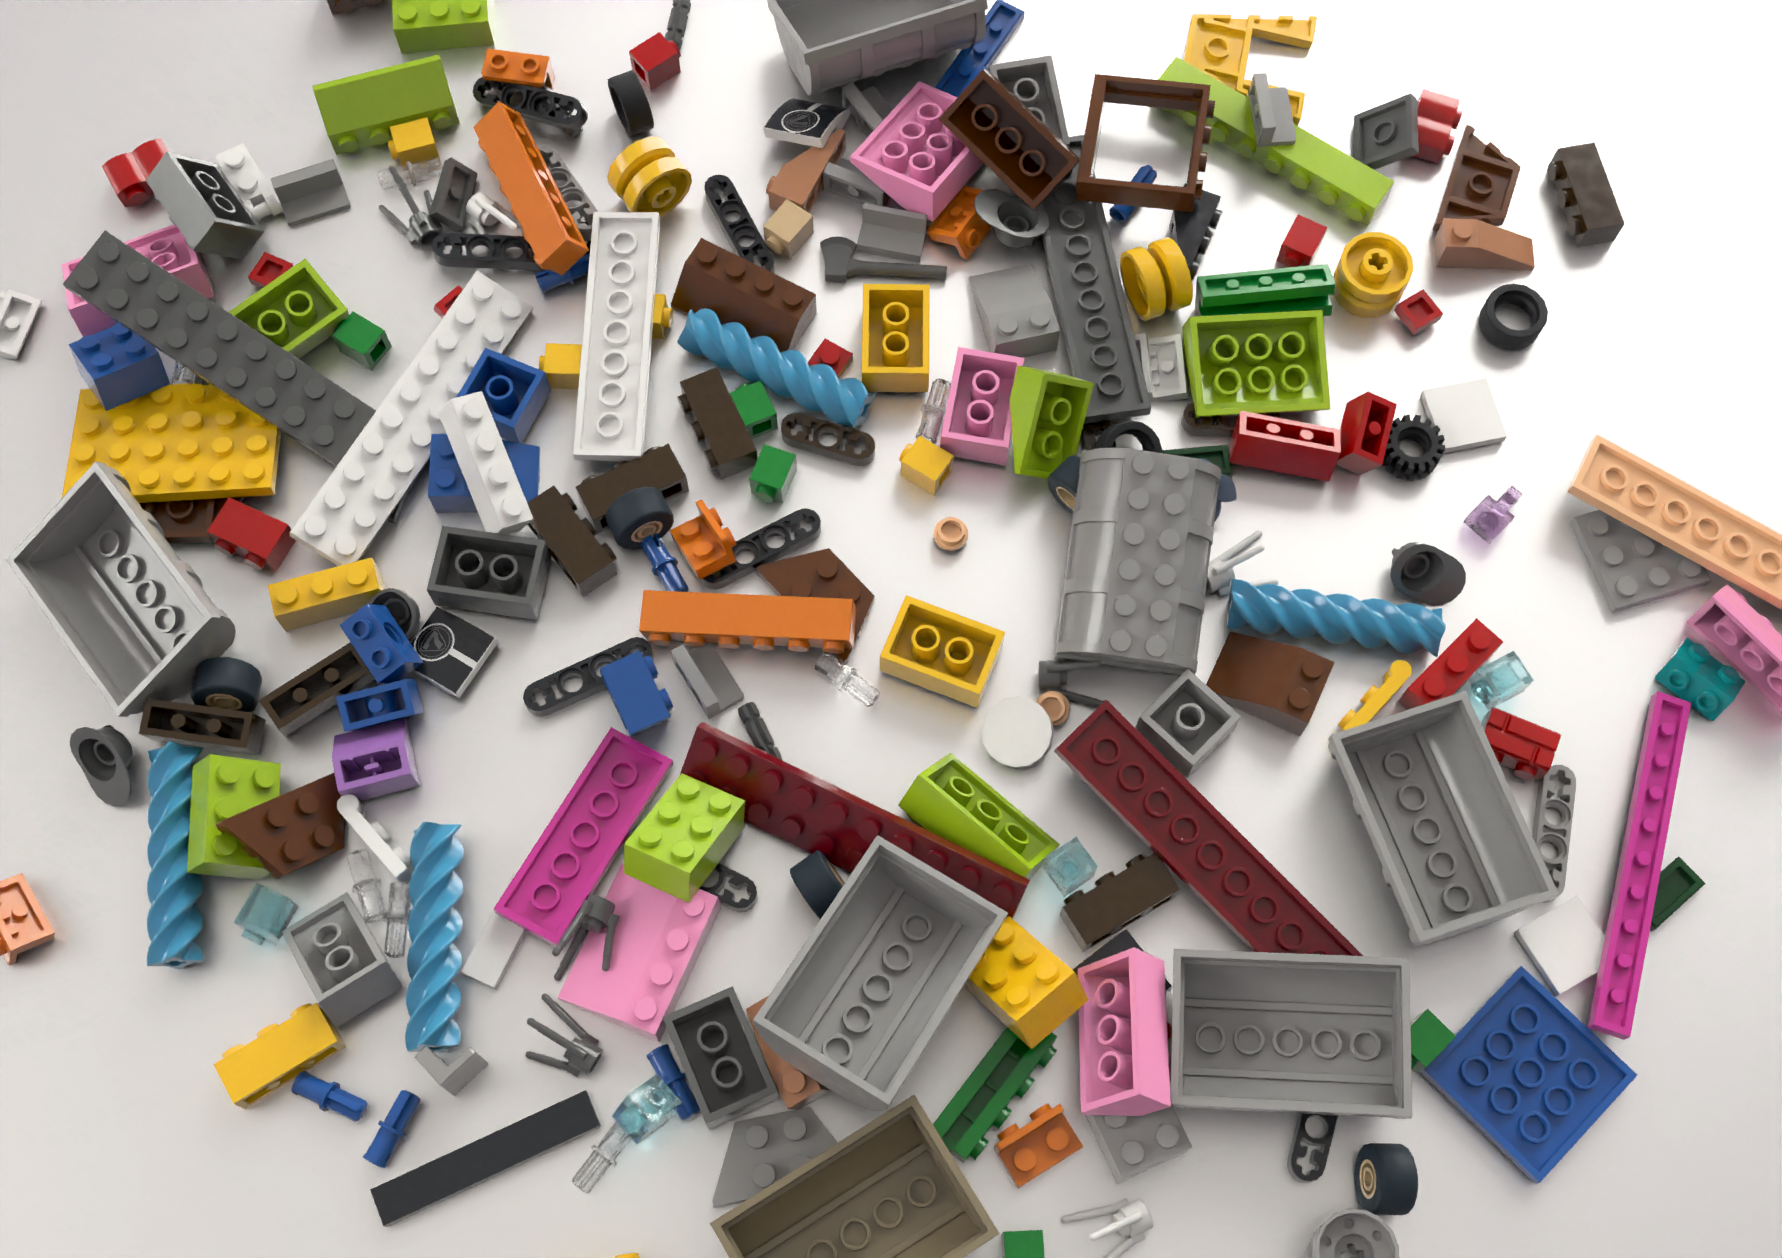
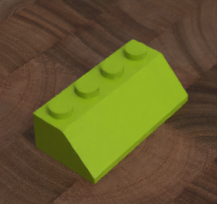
M439 54L312 86L327 135L336 155L354 152L357 149L372 145L385 144L387 141L393 140L390 127L427 117L432 130L446 129L452 125L460 124Z
M949 753L918 774L898 804L912 821L920 824L926 830L1029 880L1060 845L952 753Z

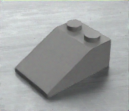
M1052 55L989 65L988 71L1069 147L1070 141Z
M1032 264L969 277V284L990 352L1024 358L1057 350L1060 335L1059 325L1052 303Z
M348 892L281 931L317 1002L336 1028L403 987Z

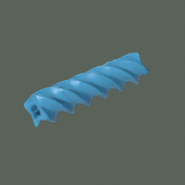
M708 308L700 309L695 314L692 310L689 311L685 327L677 341L689 353L705 356L720 368L735 370L741 377L755 383L761 380L762 384L775 394L785 398H794L804 408L814 412H823L830 420L843 426H853L854 428L862 426L869 407L876 396V392L868 394L864 384L856 378L839 380L835 371L829 365L815 364L809 366L804 355L797 350L779 352L777 345L770 337L758 336L750 338L747 330L740 323L730 322L721 325L716 313Z
M1232 579L1226 605V628L1239 629L1250 624L1255 630L1264 634H1274L1285 629L1296 638L1308 639L1320 634L1326 640L1335 644L1345 643L1355 638L1366 648H1380L1390 643L1396 650L1406 654L1425 648L1433 656L1437 657L1441 638L1446 629V624L1442 620V608L1429 610L1424 606L1413 603L1394 605L1389 601L1376 598L1360 601L1353 596L1339 593L1325 596L1312 589L1289 591L1276 584H1263L1255 587L1241 579Z
M168 742L163 748L148 751L152 763L148 774V789L152 798L148 808V825L152 834L147 846V857L151 867L147 881V894L151 903L147 917V931L151 940L147 953V966H166L174 969H183L188 964L204 961L202 950L194 941L203 927L202 914L194 905L203 891V881L199 874L187 873L192 763L200 755L203 748L183 746L176 742Z
M422 822L419 828L413 831L415 835L410 846V860L414 871L409 882V895L413 907L408 919V932L412 944L407 956V968L411 982L406 994V1006L411 1018L405 1032V1044L408 1052H420L427 1046L433 1052L446 1053L449 1048L459 1046L461 1040L460 1028L452 1018L460 1007L462 997L460 989L453 981L462 966L461 953L453 943L463 928L462 918L454 907L463 893L462 880L454 871L464 856L463 846L455 836L462 826L461 824Z

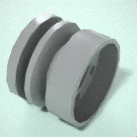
M1347 1209L1333 1214L1313 1233L1307 1247V1258H1341V1255L1347 1251V1248H1349L1351 1254L1358 1255V1258H1399V1245L1393 1230L1382 1218L1367 1210Z

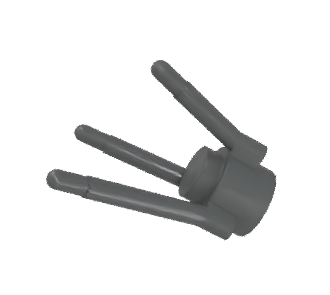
M393 165L389 166V171L413 213L409 219V228L384 205H380L379 210L407 236L412 245L416 243L422 247L432 245L433 240L443 230L441 223L425 212H420L396 168ZM425 190V202L430 213L433 200L429 190Z
M1066 659L1039 661V689L1057 691L1062 693L1067 699L1099 707L1104 701L1060 689V685H1067L1068 671L1101 667L1102 662L1100 660L1080 662Z
M589 895L587 900L583 901L580 911L552 952L554 956H558L578 929L554 975L556 981L562 978L587 930L601 933L602 928L607 927L602 970L605 972L609 970L615 928L620 918L618 915L613 914L616 906L611 901L597 895Z
M542 994V1000L582 1040L575 1037L571 1042L535 1019L528 1018L527 1024L567 1049L563 1057L569 1061L565 1062L531 1051L526 1052V1058L565 1070L575 1077H578L580 1072L588 1076L595 1068L604 1051L597 1046L599 1040L589 1035L548 994Z

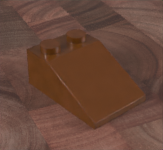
M1229 632L1206 685L1228 705L1301 736L1310 722L1335 662L1301 647Z

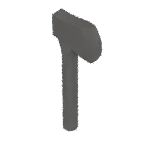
M830 237L820 242L825 263V280L846 281L847 277L859 274L946 279L947 266L862 261L853 258L857 244L848 238Z

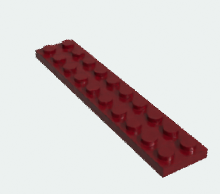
M1107 699L1054 750L1253 952L1363 956Z
M704 722L700 723L696 728L681 773L745 800L744 821L811 854L819 850L827 857L831 864L850 873L853 872L878 835L1008 912L1007 917L1014 918L1030 882L1029 879Z

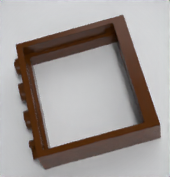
M1095 74L1076 180V200L1193 212L1195 199L1201 200L1204 180H1198L1199 172L1205 173L1208 153L1202 152L1203 145H1209L1212 126L1206 125L1207 118L1213 119L1215 101L1209 100L1211 85ZM1106 103L1197 111L1186 187L1093 178Z

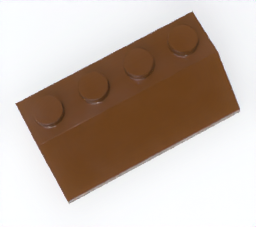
M982 69L939 118L960 141L1033 210L1080 162V158L987 69Z
M703 238L700 239L685 261L671 302V308L688 316L690 310L695 314L700 309H711L716 313L721 325L730 322L740 323L745 327L750 338L758 336L770 337L774 340L779 352L794 350L817 314L815 293Z

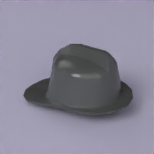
M987 189L981 191L975 197L974 207L976 213L985 223L992 226L997 239L1006 246L1014 248L1031 246L1034 238L1044 234L1049 228V217L1041 207L1037 206L1033 210L1022 199L998 189Z
M1410 542L1399 549L1393 548L1391 552L1393 559L1390 578L1393 586L1399 591L1421 603L1431 606L1449 603L1462 592L1466 583V572L1463 565L1453 556L1435 546L1422 542Z
M106 725L97 730L89 727L76 729L71 734L69 742L71 752L82 768L91 788L97 797L106 804L112 806L123 805L129 800L132 792L131 778L128 772L133 756L130 742L111 725Z

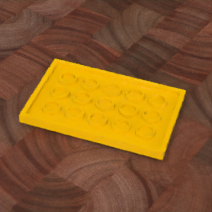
M169 384L108 411L103 408L91 389H80L62 498L95 461L105 463L108 467L119 471L128 482L131 494L138 503L275 495L281 430L211 384Z

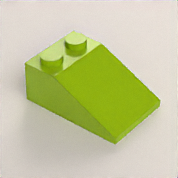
M1018 365L1010 395L1014 470L1016 474L1048 479L1049 475L1065 459L1071 455H1076L1094 386L1093 382L1065 374Z

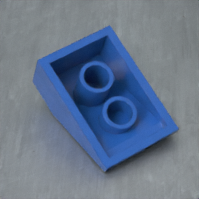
M431 434L428 498L435 512H478L447 434ZM502 440L528 503L539 495L541 449L539 446Z

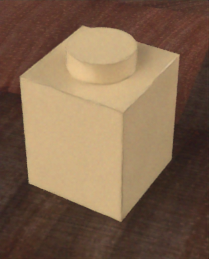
M786 199L763 225L764 241L768 249L777 255L782 254L791 260L814 233L813 215Z

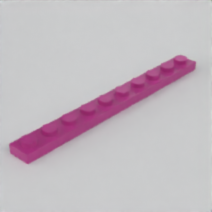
M1659 691L1654 693L1650 700L1588 1028L1622 1040L1631 1036L1691 708V702Z

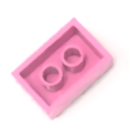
M958 347L941 432L940 448L954 455V457L1006 466L1012 435L1010 395L1018 365L1024 366L1025 358Z

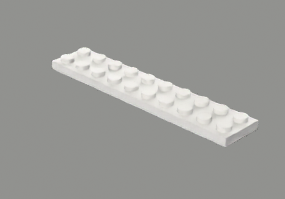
M476 271L294 525L289 536L337 566L359 561L429 461L431 434H446L438 413L450 399L457 397L485 348L500 354L504 353L531 314L533 306L479 271Z

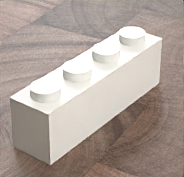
M480 391L450 399L438 414L485 531L505 535L521 531L533 520V516L483 392Z

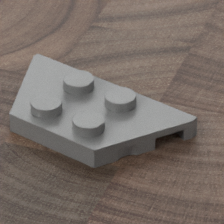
M810 1106L735 1122L712 1200L713 1207L718 1208L745 1202L838 1142Z

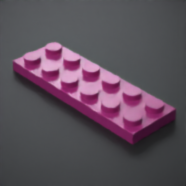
M611 727L494 907L495 913L556 947L558 941L580 911L583 901L593 894L671 770L673 760Z

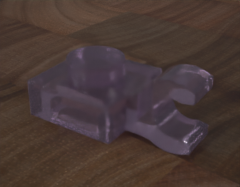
M1512 485L1497 501L1488 495L1466 517L1463 523L1488 544H1491L1515 518L1509 510L1518 502L1522 493Z

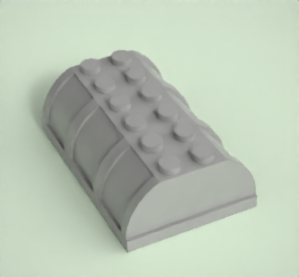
M767 0L768 8L774 17L778 36L789 67L808 96L819 95L825 92V90L837 86H846L857 80L877 77L885 71L898 67H909L917 61L938 58L943 53L969 48L973 44L982 42L986 32L985 10L988 9L987 0Z
M1098 448L1081 452L1078 487L1075 496L1054 658L1080 662L1100 660L1102 665L1181 676L1189 669L1195 675L1198 664L1197 656L1202 616L1206 600L1205 592L1210 551L1214 535L1213 527L1218 487L1221 479V469L1218 466L1197 458L1129 448Z
M95 461L6 559V562L117 716L128 717L130 714L143 713L146 698L173 701L184 695L193 686L198 664L206 659L222 656L234 641L236 633L234 623L223 610L216 607L203 590L201 579L190 565L179 558L165 539L161 526L149 512L143 510L131 494L130 486L122 474L116 469L108 467L105 463Z
M1466 691L1330 735L1328 738V749L1332 758L1337 760L1354 799L1352 802L1358 818L1363 820L1383 866L1381 872L1387 886L1393 889L1410 929L1408 935L1413 946L1431 944L1502 920L1559 895Z
M877 835L753 1019V1026L756 1027L765 1043L788 1064L857 1106L874 1111L887 1110L1003 925L1008 912Z
M1174 949L1171 1107L1411 1119L1412 1069L1409 958Z

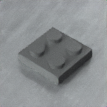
M1412 93L1354 115V159L1375 170L1419 153L1417 98Z

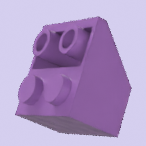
M406 718L334 736L332 762L337 789L341 796L352 794L359 801L420 786Z

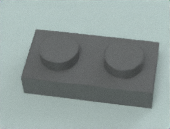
M452 157L445 160L429 216L454 231L463 228L467 214L466 205L472 196L478 173Z

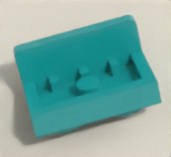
M1686 638L1681 643L1670 660L1655 676L1658 682L1682 700L1691 702V706L1710 721H1714L1735 700L1746 682L1735 669L1723 665L1711 656L1704 646L1694 643L1689 638Z

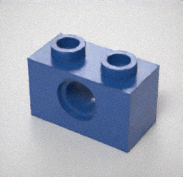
M366 604L339 625L377 683L400 681L424 663L384 605Z
M404 679L336 697L344 732L424 713L416 679Z

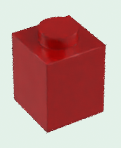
M660 32L629 51L633 72L650 91L681 72L679 62L681 53L677 45L672 40L667 41Z
M1298 214L1281 245L1276 261L1283 264L1286 268L1311 265L1328 227Z

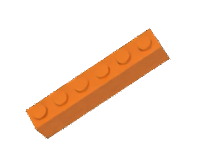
M498 102L473 127L479 138L478 144L490 161L489 167L501 184V192L508 198L512 206L511 213L519 221L523 229L522 235L530 244L535 254L533 256L535 262L546 271L551 270L563 275L589 249L522 115Z
M643 590L639 631L649 640V643L662 646L670 645V641H684L683 644L686 646L703 647L705 642L718 643L719 647L729 649L739 648V644H753V648L759 650H773L775 645L788 646L789 650L796 652L809 651V647L823 648L824 652L843 653L844 649H854L857 608L853 599Z

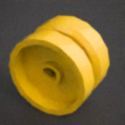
M647 137L628 146L616 157L607 175L609 186L618 197L624 200V204L630 212H659L660 217L672 211L682 202L689 192L692 183L691 173L680 160L675 158V153L660 137Z
M1367 232L1355 236L1345 245L1333 275L1335 281L1334 297L1338 304L1349 313L1362 318H1377L1390 313L1399 303L1413 272V260L1407 247L1397 238L1382 232Z
M1165 237L1150 243L1147 250L1139 246L1121 254L1120 272L1123 286L1133 310L1140 319L1147 321L1164 314L1165 308L1173 312L1191 305L1193 286L1190 271L1185 257L1173 239Z

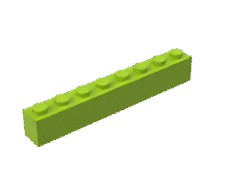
M1175 57L1158 79L1211 85L1209 100L1215 101L1213 119L1207 118L1206 125L1212 126L1211 137L1227 144L1237 150L1242 156L1258 162L1268 171L1277 173L1292 182L1297 188L1304 189L1315 195L1323 203L1334 206L1346 213L1352 220L1359 221L1368 226L1387 200L1395 181L1295 124V144L1257 147L1249 98L1180 58ZM1161 108L1165 111H1170L1182 118L1190 126L1195 127L1197 111Z

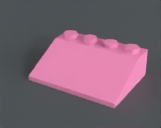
M918 82L850 156V162L905 210L926 214L927 219L933 222L984 162L939 120L958 97Z
M171 225L124 242L206 298L215 297L201 253L192 250L186 244V239L177 226ZM83 257L62 264L64 281ZM65 288L68 311L83 337L103 331L117 323Z
M621 864L605 899L615 904L616 907L613 914L620 917L615 928L609 970L606 972L602 970L607 927L602 928L601 933L589 931L557 998L660 1043L666 1030L662 1017L674 1012L719 914L721 904L718 896L701 889L696 892L689 903L624 874V864Z

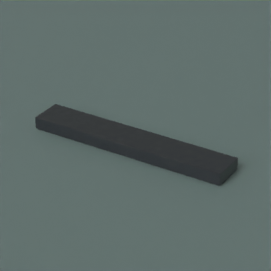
M585 1090L372 1188L370 1191L382 1224L388 1227L602 1126L589 1094Z

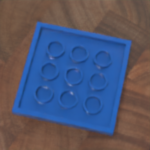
M1522 966L1517 968L1455 1034L1456 1037L1425 1069L1420 1071L1535 1184L1540 1183L1637 1076L1624 1061Z

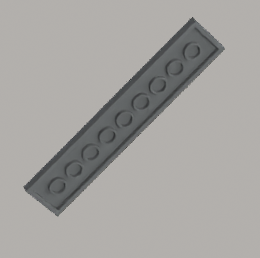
M1084 135L1069 137V148L1079 158L1081 157ZM1078 163L1038 206L1049 217V228L1041 237L1073 377L1094 383L1084 424L1149 415L1151 404L1103 205L1099 202L1076 200Z
M106 230L63 283L66 289L335 467H337L376 412L375 409Z

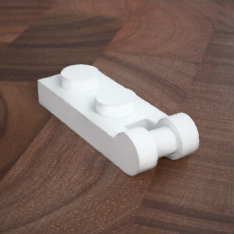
M244 142L214 156L224 175L258 223L262 222L261 218L269 214L275 216L282 212Z
M352 794L340 797L337 802L338 811L396 879L405 886L410 881L412 872L407 868L411 865L409 857L399 846L392 850L387 845L385 840L390 835L377 820L372 824L368 823L366 820L367 810L357 797Z

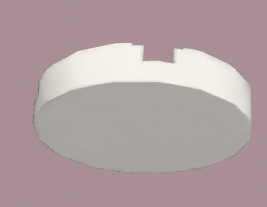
M1016 696L1005 698L993 705L985 716L982 736L984 746L991 757L1002 765L1022 768L1034 765L1047 754L1052 745L1054 730L1052 719L1041 705L1032 699Z

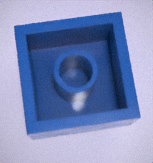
M119 323L68 344L82 378L106 411L170 384L156 348Z
M485 348L457 397L482 391L500 437L507 441L522 443L550 395L551 388L546 372Z
M639 650L600 668V675L629 737H633L669 720V711L673 710L672 708L674 707L666 689L658 690L654 679L658 678V672L650 655L643 657Z

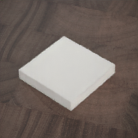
M1487 378L1426 389L1421 392L1420 397L1427 418L1432 421L1430 427L1433 428L1437 425L1440 428L1437 436L1444 435L1445 440L1442 445H1445V451L1443 453L1504 442L1507 438Z
M1578 896L1571 898L1514 932L1555 996L1562 994L1599 971L1605 935Z

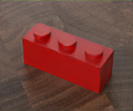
M1240 410L1230 441L1229 463L1329 482L1341 453V429Z
M1476 618L1406 689L1397 702L1406 710L1455 695L1493 656L1504 641Z

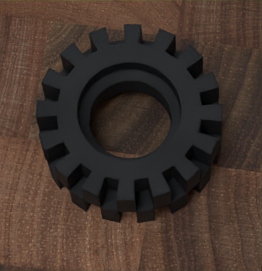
M1404 415L1402 420L1398 417L1393 421L1382 466L1389 464L1386 470L1388 473L1391 474L1396 470L1398 472L1396 478L1402 479L1404 474H1406L1407 481H1413L1416 475L1420 480L1425 478L1426 474L1430 475L1445 451V445H1442L1445 439L1444 435L1437 436L1440 431L1437 425L1433 428L1429 427L1432 422L1430 419L1427 418L1422 423L1420 422V415H1415L1412 421L1410 420V415ZM1402 439L1415 440L1423 447L1424 453L1420 457L1409 456L1400 449L1399 442Z

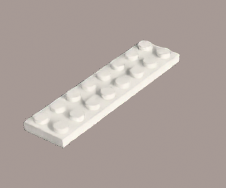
M593 212L573 457L575 460L631 461L641 458L644 453L661 220L659 212Z

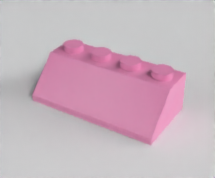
M1727 584L1715 593L1686 622L1782 713V635L1773 628L1772 623L1766 617L1759 615L1747 603L1741 593L1734 591Z
M1133 947L1078 968V979L1089 999L1087 1003L1079 1008L1081 1113L1085 1115L1143 1116L1171 1107L1164 961Z

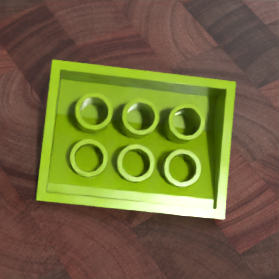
M1322 310L1189 317L1182 326L1184 357L1196 417L1239 415L1240 410L1257 414L1325 411L1331 409Z

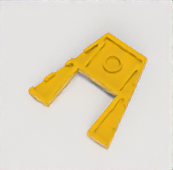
M1192 14L1183 61L1249 98L1248 91L1251 80L1244 78L1251 36L1310 49L1314 40L1317 17L1309 16L1308 20H1293V16L1279 15L1278 19H1261V15H1249L1247 19H1231L1232 15ZM1269 85V88H1278L1277 86ZM1287 89L1293 123L1298 126L1302 117L1305 93Z

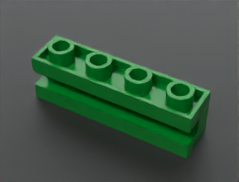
M1328 264L1197 276L1195 310L1197 316L1322 310L1323 316H1331L1333 305L1329 295H1334L1335 281Z
M1006 1027L933 1123L949 1152L963 1164L969 1156L974 1160L978 1158L989 1143L984 1138L992 1125L997 1129L1002 1126L1012 1112L1007 1105L1015 1095L1022 1099L1035 1081L1030 1077L1031 1073L1038 1064L1045 1068L1055 1055L1057 1049L1052 1045L1057 1036L1051 1032L1031 1049Z

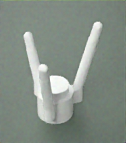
M484 193L475 194L466 205L467 213L472 216L469 224L477 230L478 234H487L483 226H492L498 220L512 230H516L517 225L521 227L519 221L511 212L504 209L498 202H493Z
M1261 531L1254 532L1217 558L1209 561L1206 589L1210 593L1218 591L1220 597L1230 593V581L1235 579L1232 567L1264 551L1265 547L1259 545L1229 561L1228 559L1261 537ZM1269 579L1249 583L1256 587L1263 584L1278 585L1279 581L1277 579Z
M1124 1199L1112 1205L1061 1217L1062 1223H1069L1117 1213L1113 1215L1114 1223L1091 1233L1089 1237L1091 1241H1096L1116 1231L1122 1237L1129 1235L1126 1240L1104 1258H1118L1131 1246L1144 1240V1232L1153 1228L1150 1213L1141 1199L1131 1203Z

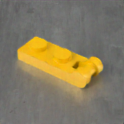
M1404 660L1393 662L1383 676V685L1379 689L1373 685L1360 699V702L1364 704L1357 713L1351 709L1338 723V726L1342 729L1341 731L1371 722L1412 673L1410 664Z

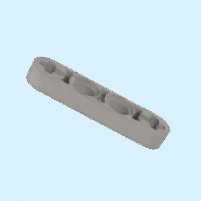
M539 147L538 149L545 163L551 166L549 171L554 181H566V184L558 187L565 203L570 200L581 202L580 205L568 207L584 241H591L593 212H598V210L559 154L553 148ZM582 217L585 218L587 224L581 222Z
M1564 765L1551 766L1548 773L1539 780L1532 837L1546 867L1556 868L1552 869L1549 874L1559 895L1565 887L1576 792V777L1573 771ZM1557 775L1559 776V781L1565 785L1558 790L1557 798H1551L1555 794L1556 784L1550 780ZM1553 807L1560 811L1563 819L1560 825H1553L1546 820L1544 813L1546 808ZM1549 841L1557 846L1559 854L1556 859H1548L1542 854L1540 848L1542 842ZM1555 897V898H1553V899H1551V900L1542 902V903H1548V902H1550V901H1553V900L1556 899L1557 897Z

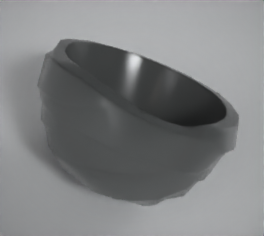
M394 588L381 590L372 597L369 604L386 606L407 639L410 640L420 626V610L415 600L405 591Z

